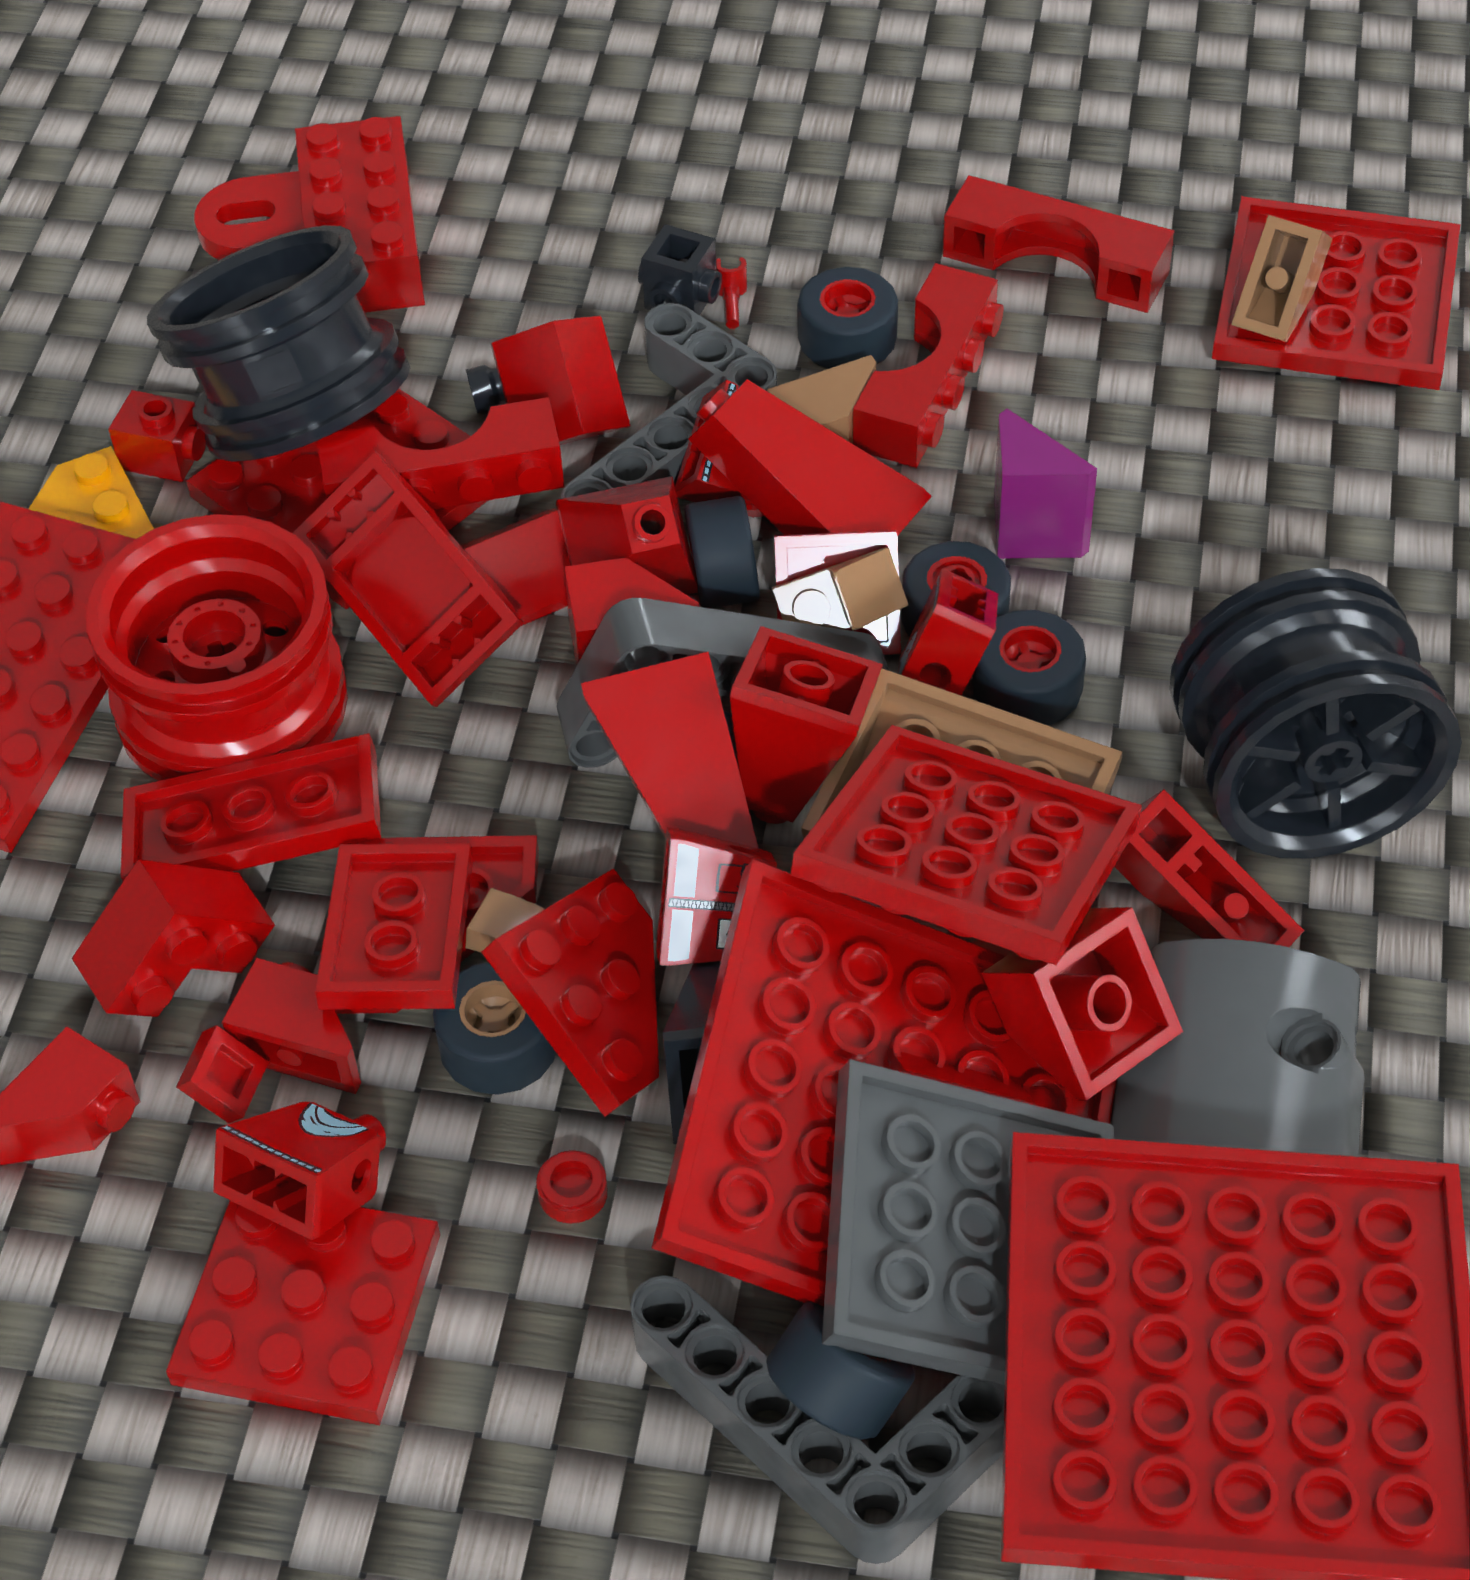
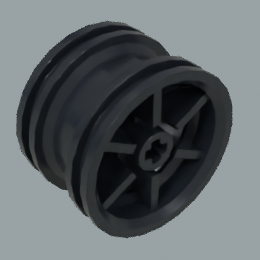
M331 225L310 227L281 234L253 244L206 266L183 280L167 292L147 315V325L152 335L160 340V352L164 360L172 367L192 368L202 388L203 393L198 397L192 408L193 419L197 427L205 433V443L210 453L217 459L232 462L256 460L308 445L359 420L386 401L407 379L410 371L409 361L404 350L398 347L399 340L393 325L384 319L367 318L358 299L357 293L364 286L369 274L362 256L355 253L357 247L349 229Z
M1312 568L1282 573L1254 583L1225 599L1204 616L1182 642L1171 666L1169 690L1178 718L1181 720L1187 740L1198 754L1204 758L1203 775L1220 822L1236 842L1256 853L1277 858L1311 859L1340 854L1372 843L1402 827L1423 811L1442 791L1457 766L1462 744L1458 720L1432 673L1420 665L1421 657L1417 637L1407 622L1402 607L1390 589L1372 577L1347 569Z

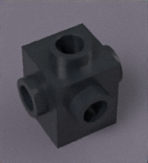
M666 224L663 226L641 258L638 281L643 285L645 309L651 310L661 304L674 303L683 305L700 315L707 304H713L716 301L721 289L722 275L716 268L715 238Z

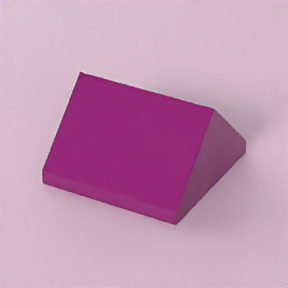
M1009 409L1001 412L998 419L994 486L997 556L1000 559L1082 558L1089 552L1097 468Z

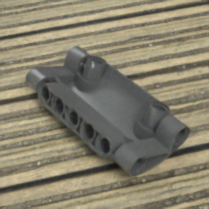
M1188 939L1163 942L1152 947L1150 952L1183 1032L1118 1078L1112 1120L1114 1139L1359 1157L1362 1096L1365 1081L1363 1068L1356 1058V1034L1358 1031L1361 987L1359 974L1347 965L1313 953L1256 941Z

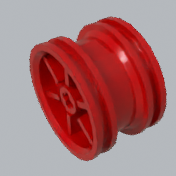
M212 514L185 518L155 528L128 543L106 563L92 584L85 607L87 636L93 648L96 664L104 682L108 685L109 707L115 720L120 740L127 755L147 775L160 781L328 743L333 740L343 722L348 701L345 671L342 665L340 647L332 634L331 604L324 571L314 552L295 534L272 522L244 515Z

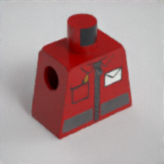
M667 827L656 941V954L659 965L672 966L721 961L742 873L753 859L777 868V862L772 853L679 828Z

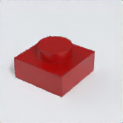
M216 1025L202 1031L176 1088L230 1124L244 1118L269 1061Z

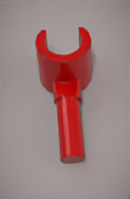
M740 257L739 267L725 269L721 267V258H717L716 268L722 275L719 295L723 296L725 301L726 327L736 329L739 326L738 300L747 291V262L743 257Z

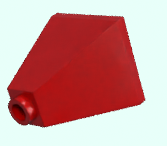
M673 476L556 500L570 566L627 557L688 596L698 594L696 574Z
M760 626L730 693L739 773L748 809H751L757 818L773 824H780L786 821L794 822L857 737L883 664Z

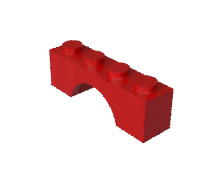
M968 175L944 215L943 257L990 270H995L1002 264L1023 256L1049 255L1059 257L1078 265L1089 275L1095 287L1096 299L1148 313L1170 272L1175 230Z
M937 263L934 264L915 298L914 340L927 348L932 354L920 363L908 368L873 372L853 407V445L872 456L915 468L918 467L927 448H935L938 445L944 428V416L948 409L956 410L959 406L964 391L965 377L968 372H977L983 357L984 342L987 336L995 337L999 331L1004 307L1002 304L997 303L998 279Z
M549 397L491 406L485 422L473 435L455 445L440 449L419 450L400 446L385 438L375 426L338 431L316 441L326 499L374 452L382 455L432 509L564 488L561 449Z

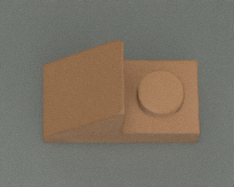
M889 547L772 587L783 620L837 629L851 627L852 630H856L908 606Z

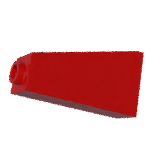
M748 379L731 395L723 388H720L696 413L704 422L688 438L783 535L896 530L898 536L932 497L917 483Z
M709 651L581 683L585 703L665 838L667 827L758 848Z

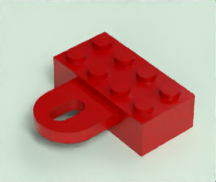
M401 116L371 117L361 121L335 124L320 123L310 127L295 128L299 171L250 176L227 181L204 195L195 209L194 220L199 242L209 255L218 260L281 234L317 226H342L351 231L357 247L355 253L362 256L369 274L364 286L357 293L365 313L425 305ZM270 217L269 219L257 222L225 224L232 220Z

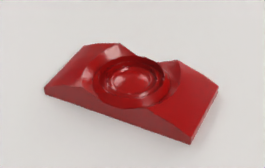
M377 452L369 456L293 532L314 552L326 579L432 706L438 707L524 623L495 581L448 532L432 507Z

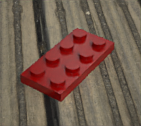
M370 733L125 788L123 792L121 849L122 881L125 880L138 859L233 872L338 848L340 844H357L381 838L377 756Z

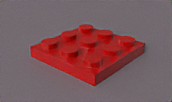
M229 1201L166 1370L171 1385L380 1425L439 1242L440 1230L438 1221L360 1207L320 1237L310 1240L247 1208Z

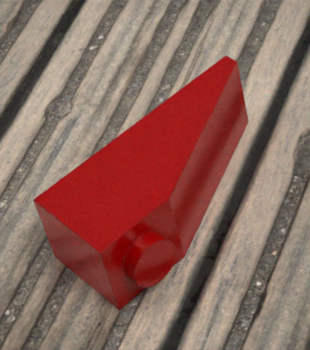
M1165 789L1140 804L1142 808L1138 826L1114 867L1144 897L1202 939L1246 940L1290 947L1305 931Z

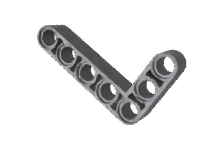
M666 303L652 308L646 314L644 320L649 370L686 396L569 482L562 490L561 499L673 476L674 485H676L689 443L688 438L691 436L697 417L696 413L699 411L703 396L725 380L740 386L748 379L767 391V389L777 386L775 365L766 357L683 305Z
M629 598L613 605L605 614L558 699L557 711L570 760L574 764L585 768L599 767L615 760L617 755L585 703L581 683L709 651L719 695L730 697L734 681L760 626L883 664V669L888 671L889 669L879 641L867 633L647 598Z
M665 1275L652 1277L640 1284L633 1293L630 1308L636 1351L643 1361L848 1552L863 1562L880 1564L890 1562L899 1556L1003 1455L1004 1384L963 1375L957 1376L875 1454L861 1440L839 1434L819 1424L799 1410L780 1392L769 1376L766 1364L768 1356L687 1283L677 1277ZM662 1317H673L680 1321L674 1326L667 1328L651 1325V1322ZM712 1363H723L731 1367V1370L715 1376L700 1371L703 1367ZM982 1409L992 1413L996 1418L990 1422L978 1423L969 1420L963 1414L969 1410ZM774 1410L783 1414L784 1418L776 1423L764 1424L752 1419V1416L760 1411ZM927 1457L940 1461L945 1465V1468L939 1472L925 1473L914 1468L911 1463ZM825 1458L837 1463L838 1467L831 1472L820 1474L808 1470L804 1465L813 1459ZM877 1507L887 1510L894 1518L886 1523L876 1525L865 1522L858 1515L868 1508Z

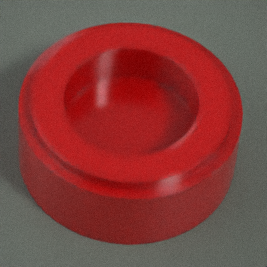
M577 1150L557 1153L545 1161L537 1175L536 1185L540 1205L544 1212L556 1221L569 1224L587 1221L596 1216L606 1203L608 1187L605 1169L600 1161L591 1154Z

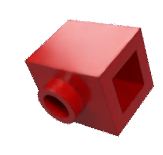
M131 390L108 428L114 452L123 470L183 482L194 461H199L202 458L206 447L205 433L197 427L193 419L192 408L195 402Z

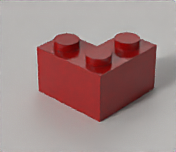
M138 859L73 955L72 960L106 1013L158 1017L170 1003L174 993L191 969L242 973L246 966L254 959L258 949L275 924L239 872Z

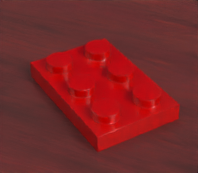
M470 843L339 845L315 987L319 1010L455 1009L473 865Z

